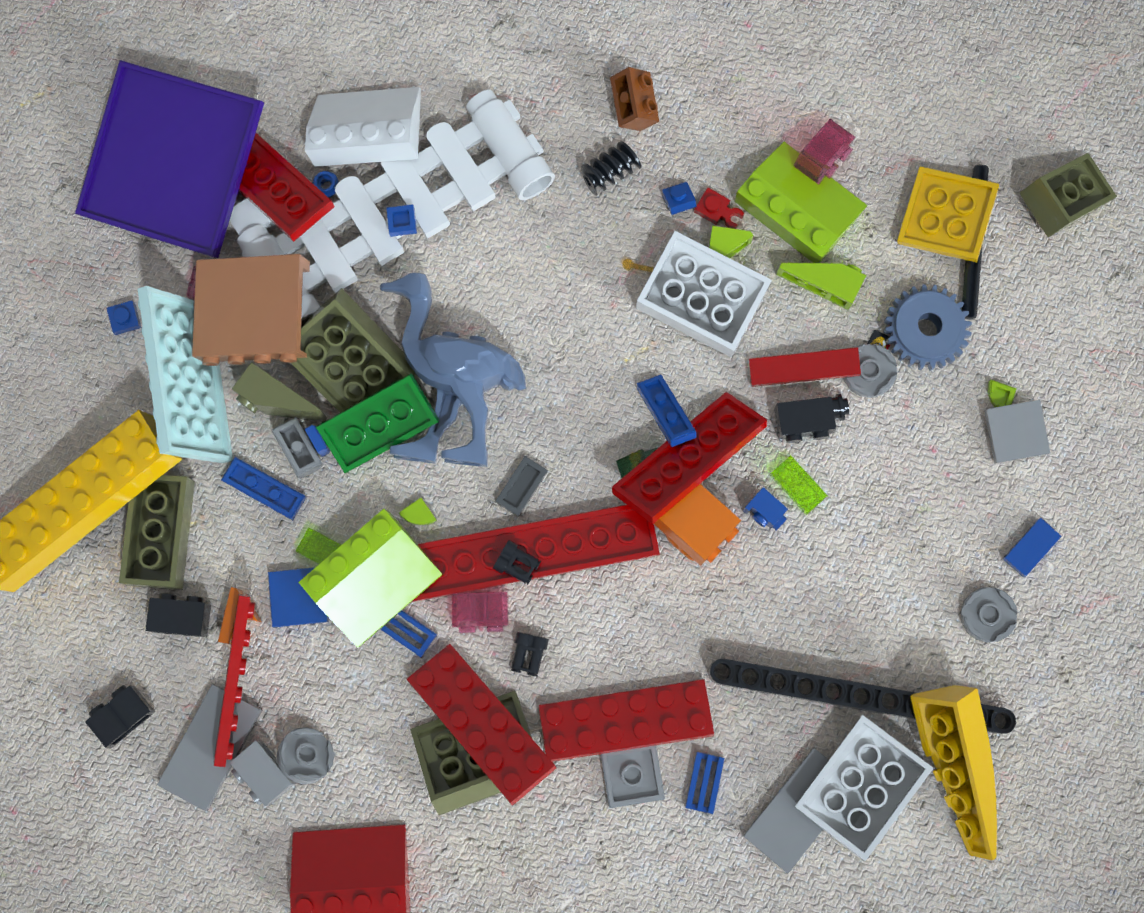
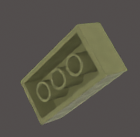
M162 475L128 502L119 577L120 584L133 587L183 590L195 481L186 476Z

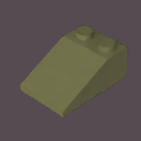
M1089 153L1038 178L1019 193L1048 238L1117 197Z
M252 362L232 388L238 394L236 400L254 414L259 410L265 415L287 418L296 417L297 419L317 422L327 420V417L317 406Z

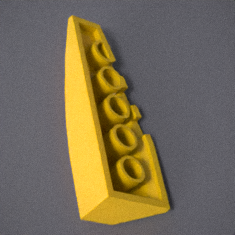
M952 685L915 693L910 697L922 748L926 757L931 756L936 768L933 771L937 781H942L947 793L944 796L948 807H951L957 815L958 819L955 821V824L970 856L994 860L997 847L994 768L978 689Z

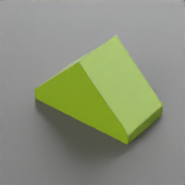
M712 226L709 248L731 258L751 244L754 235L751 231Z

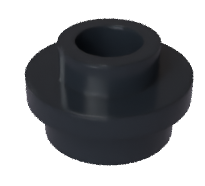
M841 393L836 394L835 397H832L835 419L839 418L840 421L845 420V415L849 414L847 398H842Z

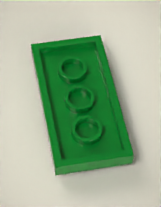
M410 373L320 423L316 428L343 472L347 473L389 450L390 446L398 445L438 423L439 418Z

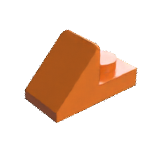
M230 588L218 639L220 643L231 645L238 594H244L240 589ZM255 610L253 614V619H247L262 623L260 617L258 616Z

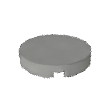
M863 344L857 346L861 376L844 377L845 384L852 392L861 397L873 398L883 395L892 387L897 377L895 358L889 350L881 345Z
M979 588L970 593L963 601L960 611L961 623L966 632L975 640L985 643L998 642L1008 637L1015 629L1018 613L1013 599L1006 592L997 588Z
M304 727L296 728L284 737L278 746L277 761L279 768L287 778L293 782L305 785L316 783L326 776L333 765L334 751L329 739L326 740L322 736L323 733L316 729Z

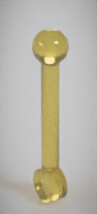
M631 259L623 261V268L625 270H631L632 268L647 272H653L654 267L635 264Z

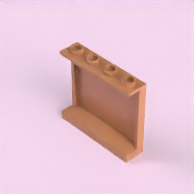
M300 254L196 260L192 357L202 361V364L206 366H218L219 362L225 361L232 365H243L247 360H254L255 363L268 364L271 363V359H280L281 362L293 363L297 362V358H307V354L300 350L303 272H310V261Z

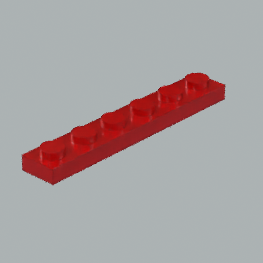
M238 594L213 761L214 766L225 767L226 759L232 760L234 743L229 742L230 732H236L238 715L233 714L234 705L241 702L242 686H237L239 675L245 674L247 658H242L243 647H249L251 630H246L247 619H253L255 602H250V595Z

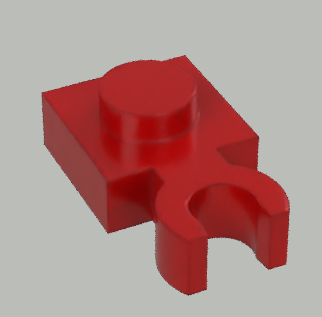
M710 188L706 189L694 209V213L717 225L721 219L725 222L727 228L736 229L737 224L732 222L730 218L732 216H737L740 219L744 217V212L741 209H730L728 207L730 199Z

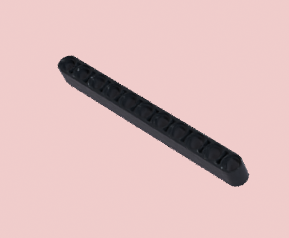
M718 659L708 669L710 680L722 686L916 720L915 714L910 709V696L916 692L728 659ZM718 664L725 665L729 670V675L725 680L718 679L714 674V669ZM745 669H751L755 672L756 681L754 684L748 685L743 681L742 673ZM773 674H779L783 677L784 685L779 690L774 689L770 685V678ZM801 679H807L811 683V691L807 695L802 694L798 690V683ZM831 683L835 684L839 689V695L834 700L830 699L826 694V688ZM858 688L866 692L867 699L864 704H858L854 699V692ZM886 693L891 694L894 698V706L891 709H886L882 704V698ZM981 704L988 733L1007 734L1015 728L1016 717L1011 710ZM999 713L1006 720L1005 726L1001 729L995 725L994 721L995 716Z

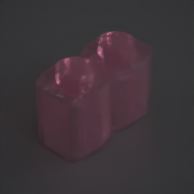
M453 593L452 627L459 628V633H476V628H487V633L503 632V627H510L509 593Z

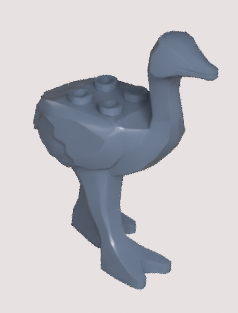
M410 273L393 282L382 283L380 285L381 291L403 296L410 302L411 313L401 346L407 362L416 375L424 383L437 389L435 413L439 418L438 423L429 428L425 437L415 442L390 446V454L394 455L395 459L436 463L439 440L444 431L456 421L459 407L463 404L471 418L472 440L467 445L442 450L441 458L445 459L444 462L451 464L488 467V451L486 446L488 408L484 401V392H488L498 386L508 391L514 388L517 390L526 389L525 375L520 363L510 354L492 343L486 342V338L480 336H470L469 339L459 338V335L456 333L443 332L442 335L435 334L421 340V334L432 304L431 286L427 276L422 273Z

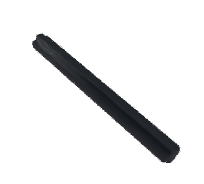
M975 165L972 178L988 181V166ZM982 247L977 263L965 260L962 297L964 305L961 311H969V315L965 317L966 320H973L977 317Z

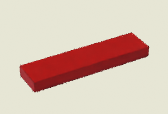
M858 347L749 359L752 387L861 376Z

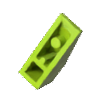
M781 263L776 274L846 310H849L867 276L862 273L860 268L851 264L846 266L842 263Z

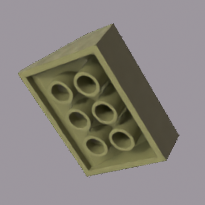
M342 288L301 325L300 350L307 354V358H297V362L291 363L339 412L344 411L411 373L414 376L415 373L407 362L404 352Z
M516 691L498 696V700L532 738ZM440 719L410 729L429 797L438 815L501 793Z

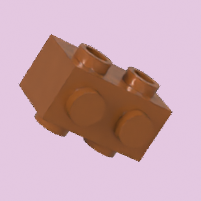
M628 67L610 77L619 127L641 132L659 122L658 106L655 100L653 80L650 72Z

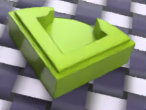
M990 380L988 382V396L992 405L995 408L1012 405L1017 388Z
M419 498L399 512L404 520L415 525H430L437 521L422 498Z

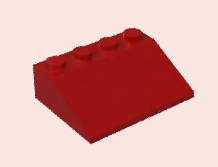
M406 824L293 832L290 881L291 913H409L410 893Z

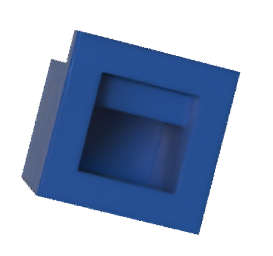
M763 487L747 504L743 512L747 515L751 511L754 514L752 518L760 526L765 527L767 525L770 529L773 528L777 531L787 520L784 514L788 508Z

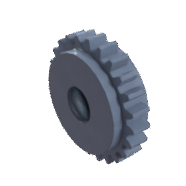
M924 284L918 292L914 286L910 289V295L903 291L900 295L901 300L896 298L892 302L894 307H889L887 313L892 317H886L884 320L885 324L890 325L884 329V334H890L891 336L887 339L886 344H894L895 347L891 350V353L899 352L901 354L898 359L899 361L905 358L908 359V367L918 363V370H922L925 365H928L929 371H932L937 364L942 369L946 366L945 360L952 364L955 361L954 355L960 357L963 353L960 348H966L969 344L964 340L972 334V332L966 330V328L972 325L971 321H965L969 311L962 312L960 308L964 305V302L956 304L954 300L957 295L953 294L951 297H948L946 295V288L940 293L937 292V285H934L931 290H927V286ZM926 319L933 322L937 329L936 335L926 336L919 330L918 321Z

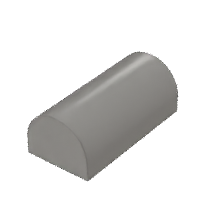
M296 417L272 429L273 435L298 479L307 477L322 467L318 455Z

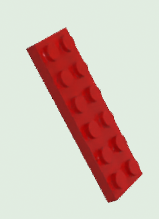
M255 133L239 191L294 242L335 206L323 192L262 137Z
M725 392L690 421L696 430L695 439L671 447L668 441H666L612 486V494L650 523L654 524L767 427V419L728 392Z
M451 644L447 645L407 678L409 684L511 806L557 769L555 764Z
M705 679L539 705L545 753L552 762L714 736Z

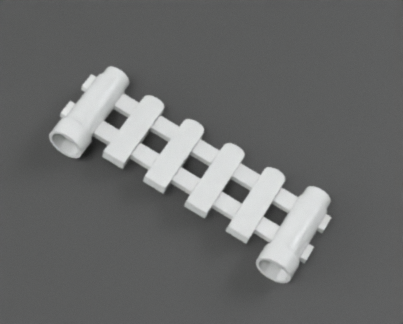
M484 90L472 97L466 105V109L472 117V122L455 132L450 124L445 122L431 127L426 135L430 147L418 153V159L381 162L385 173L364 186L355 176L342 179L335 187V192L339 198L337 202L333 203L335 207L294 242L285 233L275 238L269 234L264 225H256L247 229L237 239V243L243 251L242 257L289 255L306 246L315 263L310 265V272H303L302 325L321 307L315 296L309 293L311 290L328 282L334 293H336L341 288L344 289L358 280L351 267L374 254L380 265L383 266L404 253L402 246L397 240L402 236L390 237L388 220H384L375 205L393 193L398 192L405 205H414L416 226L421 228L427 239L450 226L444 211L465 199L472 211H475L495 199V193L489 184L506 174L509 184L520 200L531 199L539 195L552 184L555 175L544 158L538 156L543 153V148L534 135L531 134L526 137L516 123L520 119V114L510 99L503 103L502 100H498L492 90ZM484 140L494 154V157L477 166L467 150ZM443 165L453 181L431 193L421 177ZM352 219L361 236L338 248L329 231Z

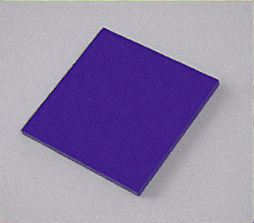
M119 60L75 214L219 258L264 102Z

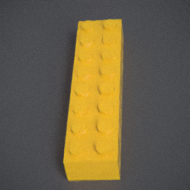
M137 410L0 520V590L15 592L182 460L178 456L160 454L156 442L157 430L153 415Z

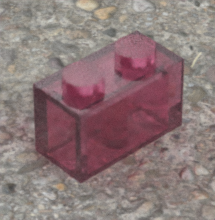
M829 119L801 151L794 167L819 185L825 177L830 179L839 168L837 163L840 160L845 162L854 149L850 146L855 136L832 119Z

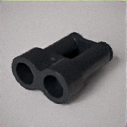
M508 540L492 569L501 574L505 572L528 585L533 575L531 576L533 569L537 570L541 560L538 561L539 559L519 549L518 544ZM515 559L531 568L529 572L514 565Z
M517 632L514 641L517 645L511 671L518 673L526 671L529 672L527 675L538 677L537 674L539 673L543 651L547 650L549 639ZM526 651H532L529 667L524 668Z

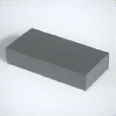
M524 456L495 502L519 517L547 475L548 470Z

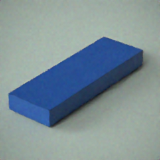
M662 375L637 383L639 394L671 447L696 438V430Z
M234 457L221 479L226 484L292 521L307 498L305 495Z

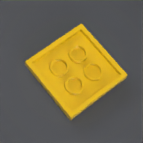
M920 166L897 244L977 263L999 190V184Z

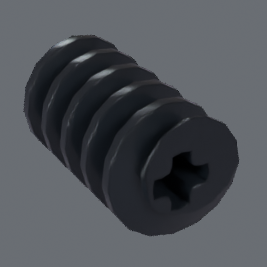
M620 141L617 143V149L610 147L608 154L602 152L599 155V160L592 158L590 165L584 163L581 166V170L589 190L597 196V186L605 191V181L615 185V175L623 180V170H626L631 175L633 174L631 165L634 164L638 169H641V163L636 153L625 142Z

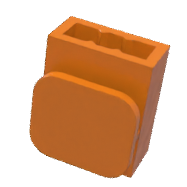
M699 484L657 520L654 525L666 535L667 540L685 557L697 562L701 566L706 560L711 563L722 550L718 546L724 540L729 543L737 535L739 530L736 526L741 522V519L705 487Z

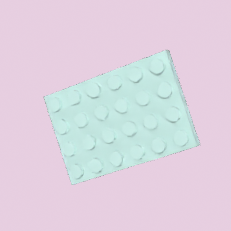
M149 286L138 288V307L141 311L142 335L146 348L145 360L149 371V388L152 393L153 417L157 430L156 442L160 454L217 463L232 462L233 455L220 364L218 366H206L202 364V361L192 357L195 301Z

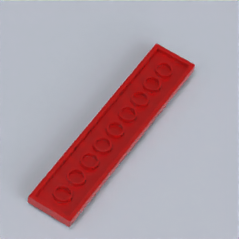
M628 505L421 543L418 546L443 575L412 602L521 582L505 572L501 574L492 569L508 540L518 544L519 549L539 559L538 561L541 560L537 570L534 568L531 576L533 575L531 580L660 556L654 524L650 523ZM516 559L513 562L514 565L526 572H529L531 569Z

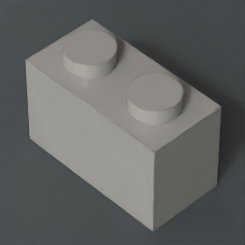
M255 740L230 762L234 768L232 770L233 775L240 783L246 782L251 788L250 796L258 805L262 803L264 806L272 805L296 784V782H293L283 774L278 766L277 758L262 740Z

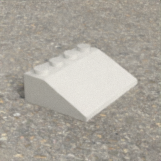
M410 87L318 95L306 127L305 152L314 167L418 159L421 88Z
M674 231L637 299L636 309L732 358L772 280Z
M862 715L795 807L862 861H866L933 770V767Z

